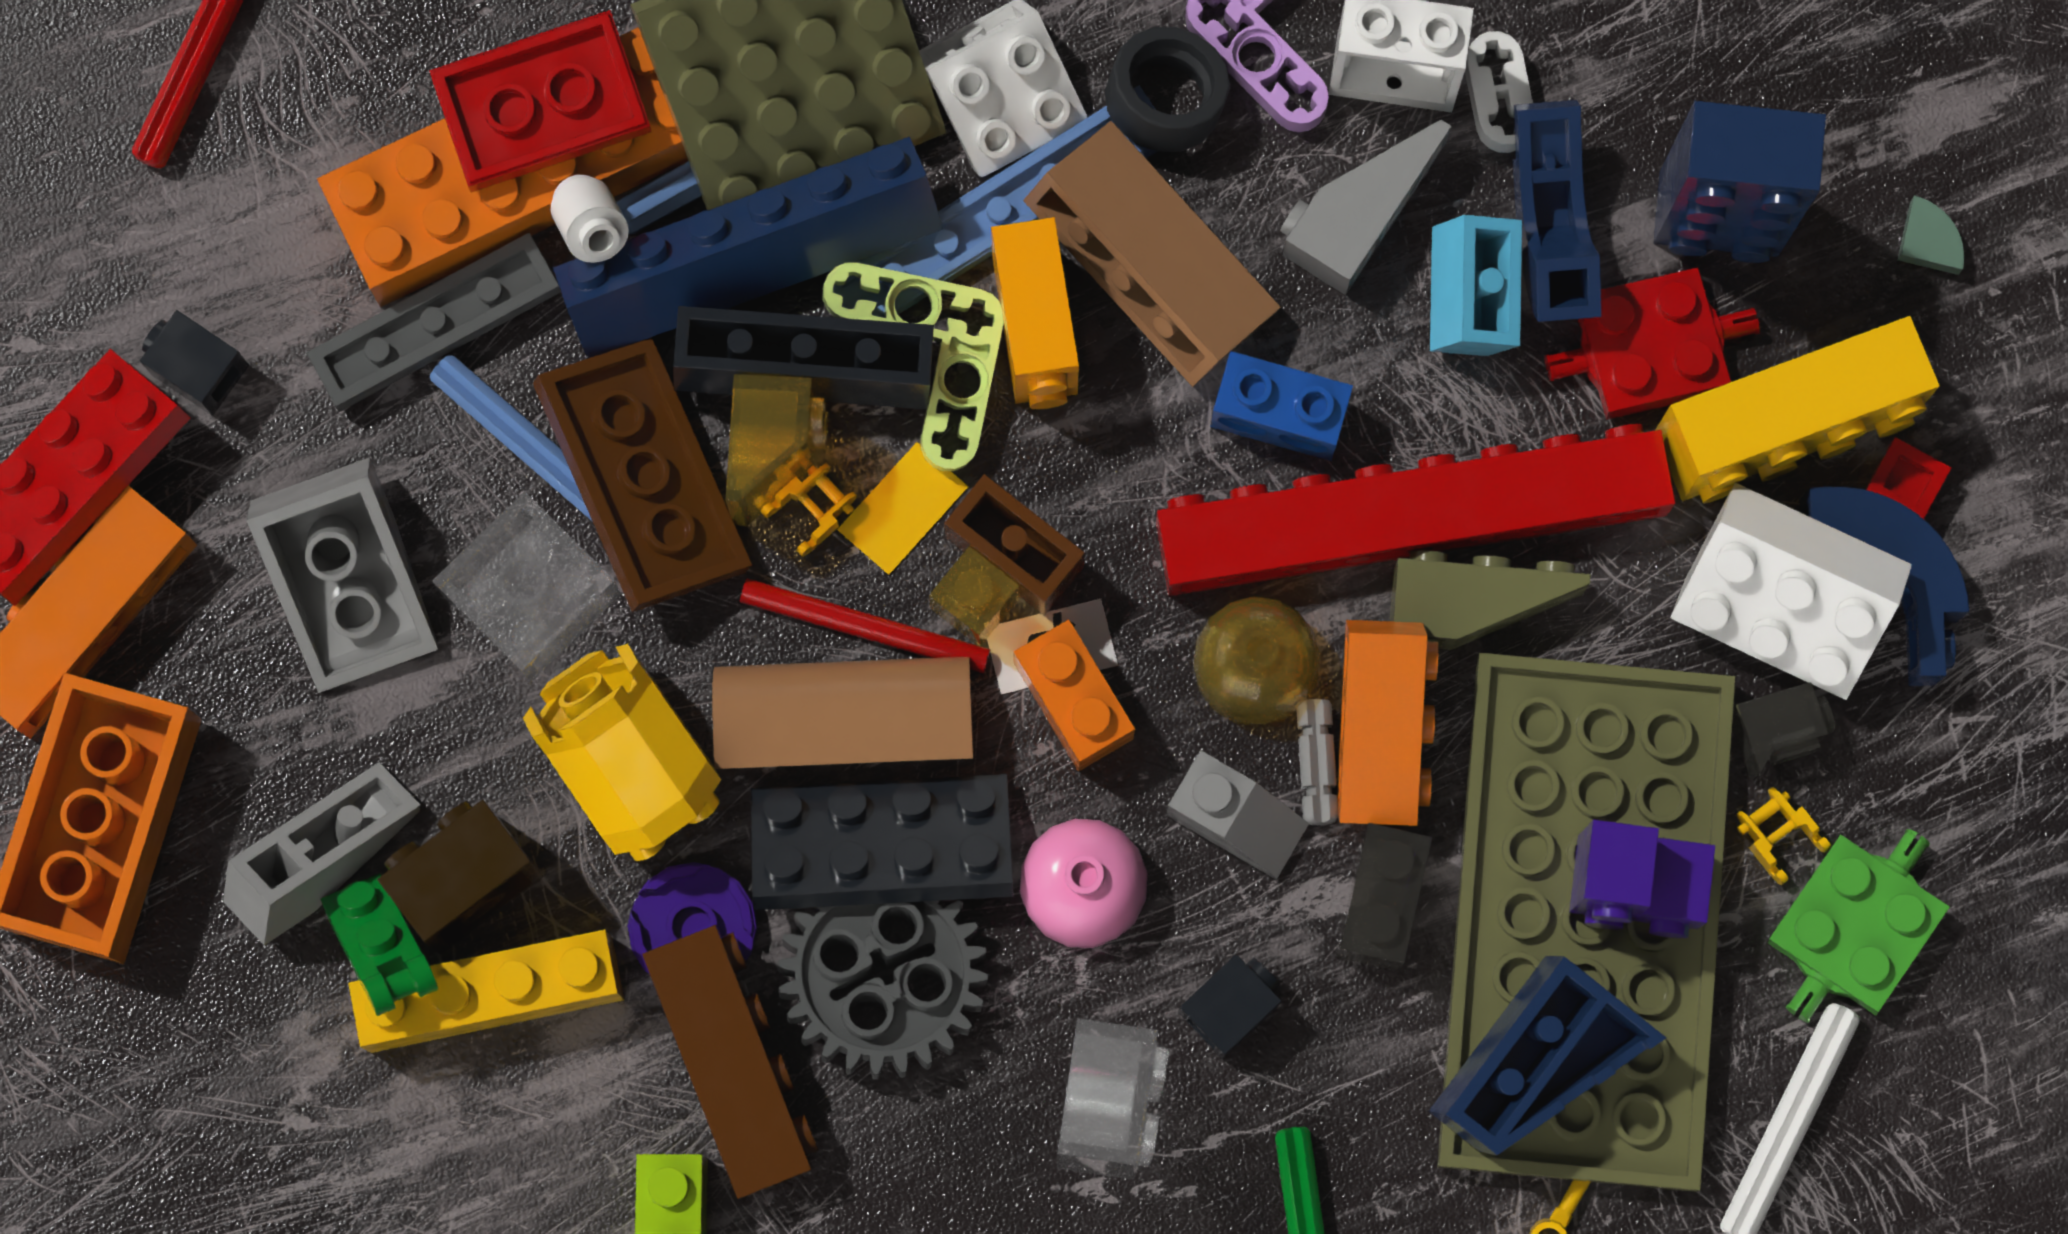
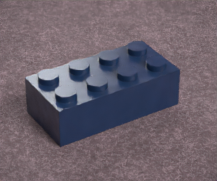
M1694 101L1659 173L1653 244L1669 245L1671 253L1682 256H1702L1707 253V249L1732 252L1731 257L1733 259L1747 263H1762L1769 261L1770 256L1778 257L1820 191L1826 114Z

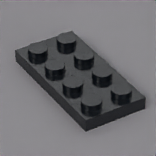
M1007 774L751 788L752 898L754 911L1014 897Z

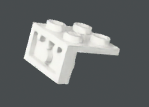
M1013 0L919 50L931 87L935 89L974 171L981 177L987 176L1041 147L1087 118V114L1038 11L1023 0Z

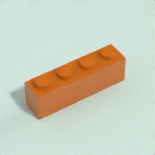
M127 486L93 522L94 525L79 543H74L49 569L52 574L36 592L30 590L16 606L12 605L6 619L9 623L0 633V716L30 739L50 717L64 673L84 678L197 546L186 532L130 486Z

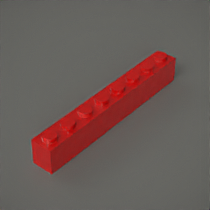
M1629 424L1605 431L1606 438L1581 442L1579 434H1566L1544 440L1542 442V449L1519 452L1516 444H1504L1481 450V458L1456 462L1454 454H1441L1419 460L1417 462V469L1393 472L1391 464H1379L1356 470V478L1331 482L1330 475L1317 474L1292 481V489L1268 492L1267 485L1254 484L1231 490L1230 499L1205 502V497L1202 494L1176 497L1168 500V508L1157 510L1156 528L1168 596L1397 560L1398 558H1409V553L1416 550L1447 552L1665 517L1675 505L1662 431L1644 432L1641 424Z

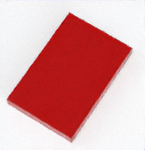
M610 10L429 70L471 193L652 132Z

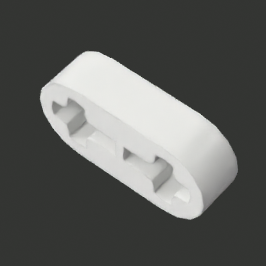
M1489 31L1479 35L1471 43L1467 54L1465 76L1476 130L1480 140L1491 150L1499 153H1510L1516 150L1515 129L1513 135H1505L1501 126H1491L1490 122L1496 119L1499 105L1497 100L1505 98L1508 114L1512 118H1514V105L1533 103L1524 57L1519 43L1506 33ZM1488 49H1495L1498 58H1508L1509 62L1504 64L1501 72V85L1494 86L1492 71L1488 66L1479 67L1478 63L1483 61Z

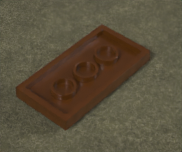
M652 338L539 374L533 382L535 391L632 612L746 573L752 566L751 561Z

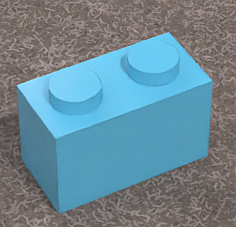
M1462 215L1432 227L1430 352L1489 356L1520 346L1522 220Z

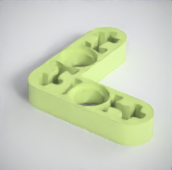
M844 263L836 266L828 274L823 286V302L834 318L908 323L898 316L895 309V299L903 290L909 288H917L923 291L931 302L930 315L924 321L915 324H936L942 311L941 294L954 297L949 307L951 310L967 312L973 302L983 304V315L992 318V327L982 326L977 336L966 333V322L952 318L946 320L947 331L934 328L933 341L940 342L921 434V451L925 460L932 467L941 471H956L965 467L973 459L979 446L1004 325L1000 301L993 294L982 289L871 265ZM848 276H856L860 278V289L879 294L880 280L892 283L884 302L885 318L872 315L877 302L862 299L856 302L854 309L842 307L843 297L833 293L834 285H845ZM967 363L977 370L980 377V387L973 396L958 398L946 389L944 375L951 365ZM938 402L955 410H975L974 421L965 416L960 418L957 435L961 440L967 441L966 450H956L952 459L942 458L941 446L932 443L933 434L940 435L945 431L950 414H937Z

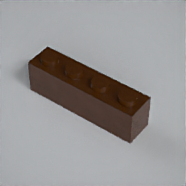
M716 924L643 953L644 961L737 1199L811 1170V1163L807 1155L819 1150L805 1114L793 1118L784 1094L795 1090L781 1053L769 1058L760 1033L770 1030L771 1027L757 993L745 997L736 973L747 969V965L734 932L721 936Z

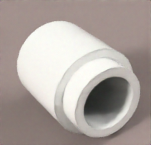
M574 175L566 178L557 186L551 202V215L570 252L579 260L590 263L602 262L615 256L625 245L629 229L628 223L607 185L599 179L588 175Z

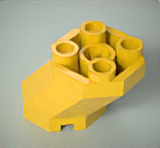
M629 644L615 647L620 657L608 659L603 650L591 652L551 679L539 694L546 703L544 708L537 715L534 709L530 707L523 720L533 739L548 757L615 855L629 852L635 861L649 859L659 852L664 846L666 839L688 823L695 824L701 822L715 811L720 800L714 791L721 778Z

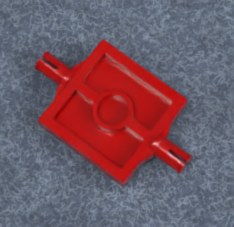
M1693 268L1602 289L1601 317L1578 319L1582 331L1580 348L1545 355L1546 371L1549 370L1547 375L1551 382L1556 379L1586 373L1599 392L1605 417L1608 420L1668 406L1730 383V376L1723 356L1724 341L1751 334H1759L1758 318L1755 319L1757 314L1753 307L1748 310L1718 316L1707 300L1699 269Z

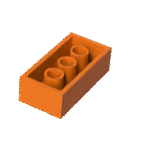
M64 673L0 870V929L117 963H125L202 721L198 715L185 706Z

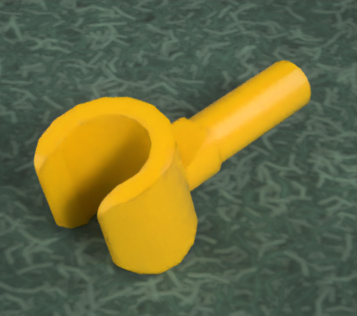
M1573 1180L1550 1218L1537 1221L1531 1227L1529 1234H1539L1541 1230L1546 1228L1555 1229L1560 1234H1567L1566 1228L1573 1217L1572 1214L1591 1182Z

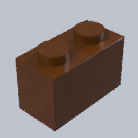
M985 474L944 522L945 538L1044 616L1084 568L1085 552Z

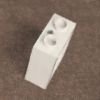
M1345 0L1337 34L1329 95L1452 113L1466 69L1474 8L1422 0ZM1390 77H1396L1400 80L1401 86L1397 89H1391L1386 81Z

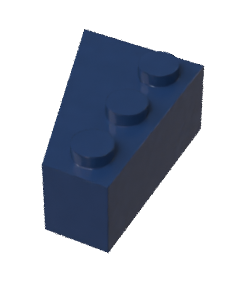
M1545 956L1429 1112L1479 1152L1498 1155L1565 1109L1564 1106L1594 1085H1600L1613 1076L1617 1069L1646 1049H1652L1667 1037L1565 956Z

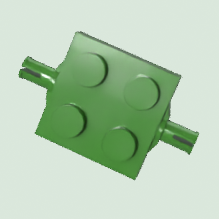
M1906 829L1905 834L1888 859L1868 853L1840 834L1769 938L1767 943L1792 959L1803 975L1807 977L1790 1003L1785 1007L1791 1014L1795 1015L1804 1000L1810 995L1811 999L1798 1017L1800 1020L1809 1023L1828 992L1848 997L1876 1016L1950 908V906L1922 889L1913 876L1909 874L1926 848L1930 846L1929 841L1921 836L1909 855H1905V852L1917 836V832Z

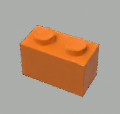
M1069 619L1013 651L1015 667L1078 772L1133 740L1134 726Z

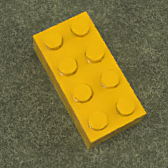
M1907 316L1671 404L1655 430L1662 431L1669 471L1681 500L1685 501L1700 495L1702 502L1705 504L1728 496L1734 483H1738L1749 476L1759 473L1763 482L1772 480L1796 469L1798 466L1795 461L1817 451L1821 460L1831 458L1855 447L1856 442L1854 439L1876 429L1879 437L1882 438L1915 424L1913 417L1927 410L1925 403L1940 385L1911 316Z

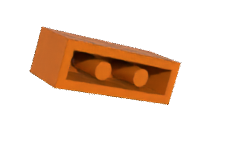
M1346 620L1337 787L1340 823L1417 826L1418 806H1430L1431 768H1421L1422 743L1433 744L1435 707L1434 705H1424L1425 680L1436 681L1438 642L1427 641L1428 635L1423 623Z

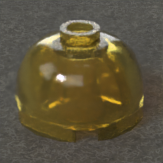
M1253 596L1228 603L1207 620L1196 639L1193 668L1198 690L1215 712L1238 724L1250 725V723L1261 725L1269 722L1272 724L1287 719L1296 712L1297 707L1309 698L1318 681L1321 655L1314 631L1297 610L1278 599Z

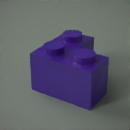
M1592 820L1578 835L1569 913L1585 915L1584 924L1591 927L1620 930L1623 929L1624 923L1636 921L1650 923L1649 933L1653 935L1688 938L1689 929L1698 930L1707 923L1716 845L1658 838L1659 828Z

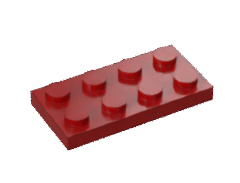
M111 349L88 370L77 385L43 418L41 423L13 453L0 464V594L13 606L19 603L191 419L174 401Z

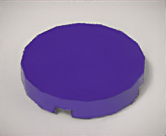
M696 862L669 866L647 880L638 893L639 895L634 901L627 926L631 950L647 974L650 975L642 955L643 953L716 924L721 936L734 932L745 963L752 955L758 931L754 905L739 881L719 868Z

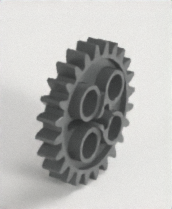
M940 901L814 907L817 912L815 916L806 912L796 911L794 922L804 933L803 935L784 934L782 939V946L796 954V957L778 960V972L785 976L794 977L795 980L779 987V997L784 1000L799 1001L787 1013V1021L789 1024L808 1021L809 1025L802 1035L801 1042L803 1045L807 1046L822 1038L826 1042L822 1052V1061L824 1063L829 1062L839 1052L847 1055V1074L851 1075L860 1061L864 1060L869 1061L872 1078L877 1080L882 1072L884 1062H892L899 1077L903 1078L906 1076L908 1058L915 1057L926 1070L931 1068L932 1057L930 1048L936 1046L939 1050L950 1056L954 1052V1044L948 1034L949 1031L952 1030L967 1036L971 1032L972 1025L961 1012H981L983 1000L968 990L984 987L987 985L988 974L970 968V966L978 964L985 959L986 948L966 945L977 934L978 926L976 922L959 926L956 924V920L963 909L961 901L951 903L945 908L939 905ZM895 917L903 918L914 927L915 934L906 943H890L880 934L879 928L882 923ZM836 945L846 946L855 953L857 962L848 971L834 972L826 968L821 960L824 951ZM925 946H932L935 949V953L929 957L915 959L898 966L894 970L892 984L885 985L880 977L873 978L838 1001L830 998V993L836 989L851 987L869 979L872 972V963L880 961L885 969H890L901 964L902 961L907 960L917 950ZM921 974L933 975L943 984L944 992L936 1000L920 1001L910 993L908 988L909 982ZM863 1002L875 1003L885 1012L886 1019L878 1028L871 1030L861 1029L850 1019L849 1014L851 1010Z

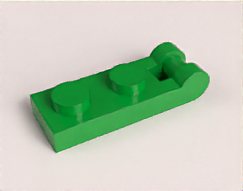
M380 873L360 882L351 883L343 889L320 899L327 918L377 1017L396 1009L394 1002L417 992L421 998L439 990L431 968L424 954L421 953L397 905L377 880L381 877Z

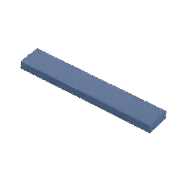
M1140 85L1135 87L1134 90L1138 97L1152 109H1155ZM1107 106L938 211L943 230L867 257L857 263L945 282H951L992 256L991 227L1039 220L1023 200L1050 169L1107 123L1113 122L1107 112ZM1127 137L1145 158L1157 152L1137 145ZM848 276L845 285H834L833 293L843 297L842 307L854 309L856 302L862 299L877 302L872 315L885 318L884 302L892 283L880 280L879 294L860 289V278L856 276ZM917 288L903 290L895 299L897 314L899 315L926 298L927 295Z

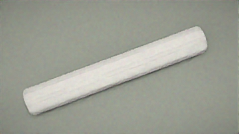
M1832 1003L1825 1008L1722 1219L1720 1229L1725 1234L1758 1233L1860 1023V1016L1851 1009L1836 1003Z

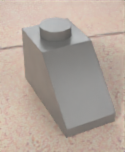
M1201 750L1168 804L1166 812L1167 817L1276 880L1309 825L1302 817L1257 782Z

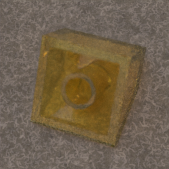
M734 374L726 503L735 526H748L761 514L763 506L768 502L772 503L775 500V495L793 478L797 476L800 480L808 473L807 470L814 465L815 449L826 450L828 412H825V398L815 397L811 378Z

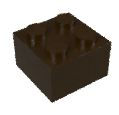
M483 799L473 807L469 801H465L450 810L437 823L441 830L422 846H419L416 841H412L397 850L384 863L389 871L377 879L422 940L441 955L544 877L498 815Z

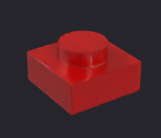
M1895 437L1889 444L1865 490L1889 497L1908 507L1924 519L1951 467Z

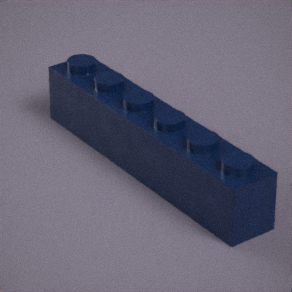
M909 136L839 163L819 168L814 172L771 188L762 189L752 195L711 210L702 211L692 217L654 231L640 234L635 238L627 240L623 248L615 256L605 261L590 263L576 258L553 267L568 313L588 359L675 329L677 327L678 306L729 309L832 271L841 264L854 263L943 230V226L928 177Z

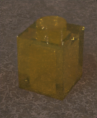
M970 546L929 595L930 609L978 646L984 644L1020 599L1019 585Z

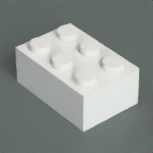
M1734 483L1685 578L1670 618L1847 700L1900 604L1912 564L1740 484Z

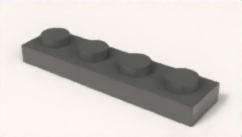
M527 233L306 353L334 405L340 412L561 293V290L530 233Z

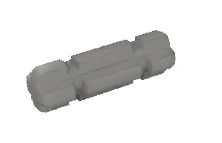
M1307 699L1300 701L1296 708L1297 727L1299 730H1303V735L1299 736L1298 739L1301 789L1306 790V796H1303L1302 799L1303 819L1310 825H1327L1335 823L1338 818L1337 795L1332 794V788H1336L1335 786L1337 785L1334 735L1328 733V728H1332L1333 725L1332 704L1329 700Z

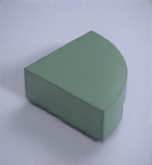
M1914 196L1909 204L1897 260L1959 275L1964 265V249L1958 229L1950 217L1937 205L1921 197Z

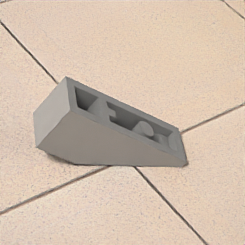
M1439 120L1321 187L1310 204L1300 199L1289 213L1280 232L1288 236L1285 240L1282 256L1346 295L1445 146L1451 125L1443 120Z
M378 762L228 860L223 902L263 945H266L314 913L322 905L320 899L335 893L419 813L421 805Z

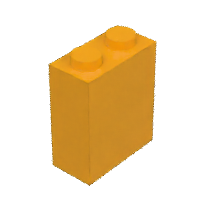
M1055 217L991 227L992 261L998 299L1001 304L1004 320L1003 329L1015 404L1029 402L1031 409H1049L1067 403V396L1078 394L1079 363Z

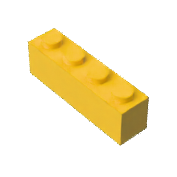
M605 929L431 965L430 968L439 990L421 998L417 992L394 1002L396 1009L378 1017L360 982L348 983L359 1045L370 1053L624 1000L613 938Z

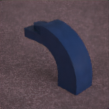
M1577 100L1514 105L1516 159L1513 160L1515 208L1517 220H1522V267L1532 311L1538 322L1601 317L1600 255L1590 236L1584 199L1581 105Z
M1810 487L1800 499V513L1912 564L1901 598L1906 619L1909 686L1936 685L1946 676V668H1953L1955 663L1956 646L1953 630H1944V623H1957L1969 612L1968 595L1964 579L1949 547L1928 522L1908 507L1889 497L1857 488Z

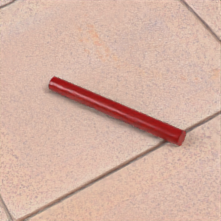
M747 578L742 589L740 603L928 658L969 657L970 670L983 674L990 656L991 649L752 579Z

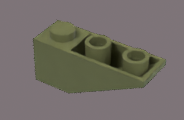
M1411 551L1409 559L1398 558L1393 570L1390 621L1423 623L1428 635L1427 641L1438 642V649L1452 650L1583 595L1590 584L1591 574L1575 573L1574 564L1562 561L1537 562L1536 569L1511 567V559L1500 556L1473 557V564L1447 562L1448 555L1438 551Z

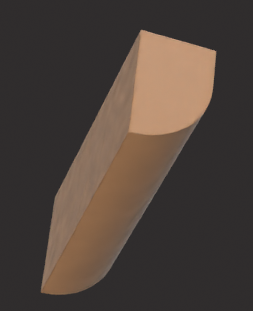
M1112 121L1050 169L1023 200L1039 219L1055 217L1058 240L1192 387L1229 356L1230 351H1235L1281 308Z
M969 657L719 666L713 669L714 769L974 758Z

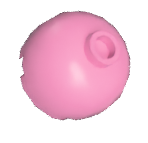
M1072 819L1050 827L1032 843L1021 866L1020 895L1028 916L1046 937L1067 947L1095 948L1106 944L1108 941L1117 939L1123 932L1125 933L1135 924L1146 901L1148 873L1140 850L1122 830L1101 820Z

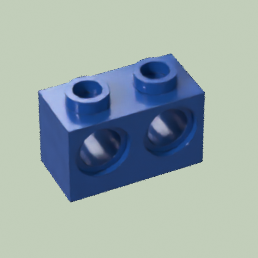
M1230 351L1214 405L1210 427L1332 461L1353 385Z

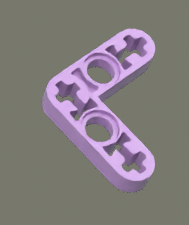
M1188 0L1185 14L1188 30L1198 34L1216 48L1227 66L1228 73L1278 124L1287 130L1295 132L1309 131L1319 125L1325 116L1329 98L1327 86L1321 77L1258 15L1273 0ZM1204 2L1211 7H1216L1221 2L1227 6L1224 14L1225 22L1235 32L1238 31L1241 23H1245L1248 26L1237 33L1228 48L1222 45V43L1227 41L1228 31L1218 21L1213 19L1207 24L1201 22L1203 14L1201 4ZM1252 42L1264 43L1274 53V63L1270 68L1262 72L1249 71L1243 67L1239 60V52L1245 45ZM1287 66L1292 71L1286 73L1285 83L1297 94H1302L1306 90L1313 93L1310 102L1312 111L1308 113L1301 107L1293 112L1289 111L1286 108L1289 102V94L1278 82L1275 84L1272 92L1267 91L1264 87L1275 82L1282 73L1283 68Z

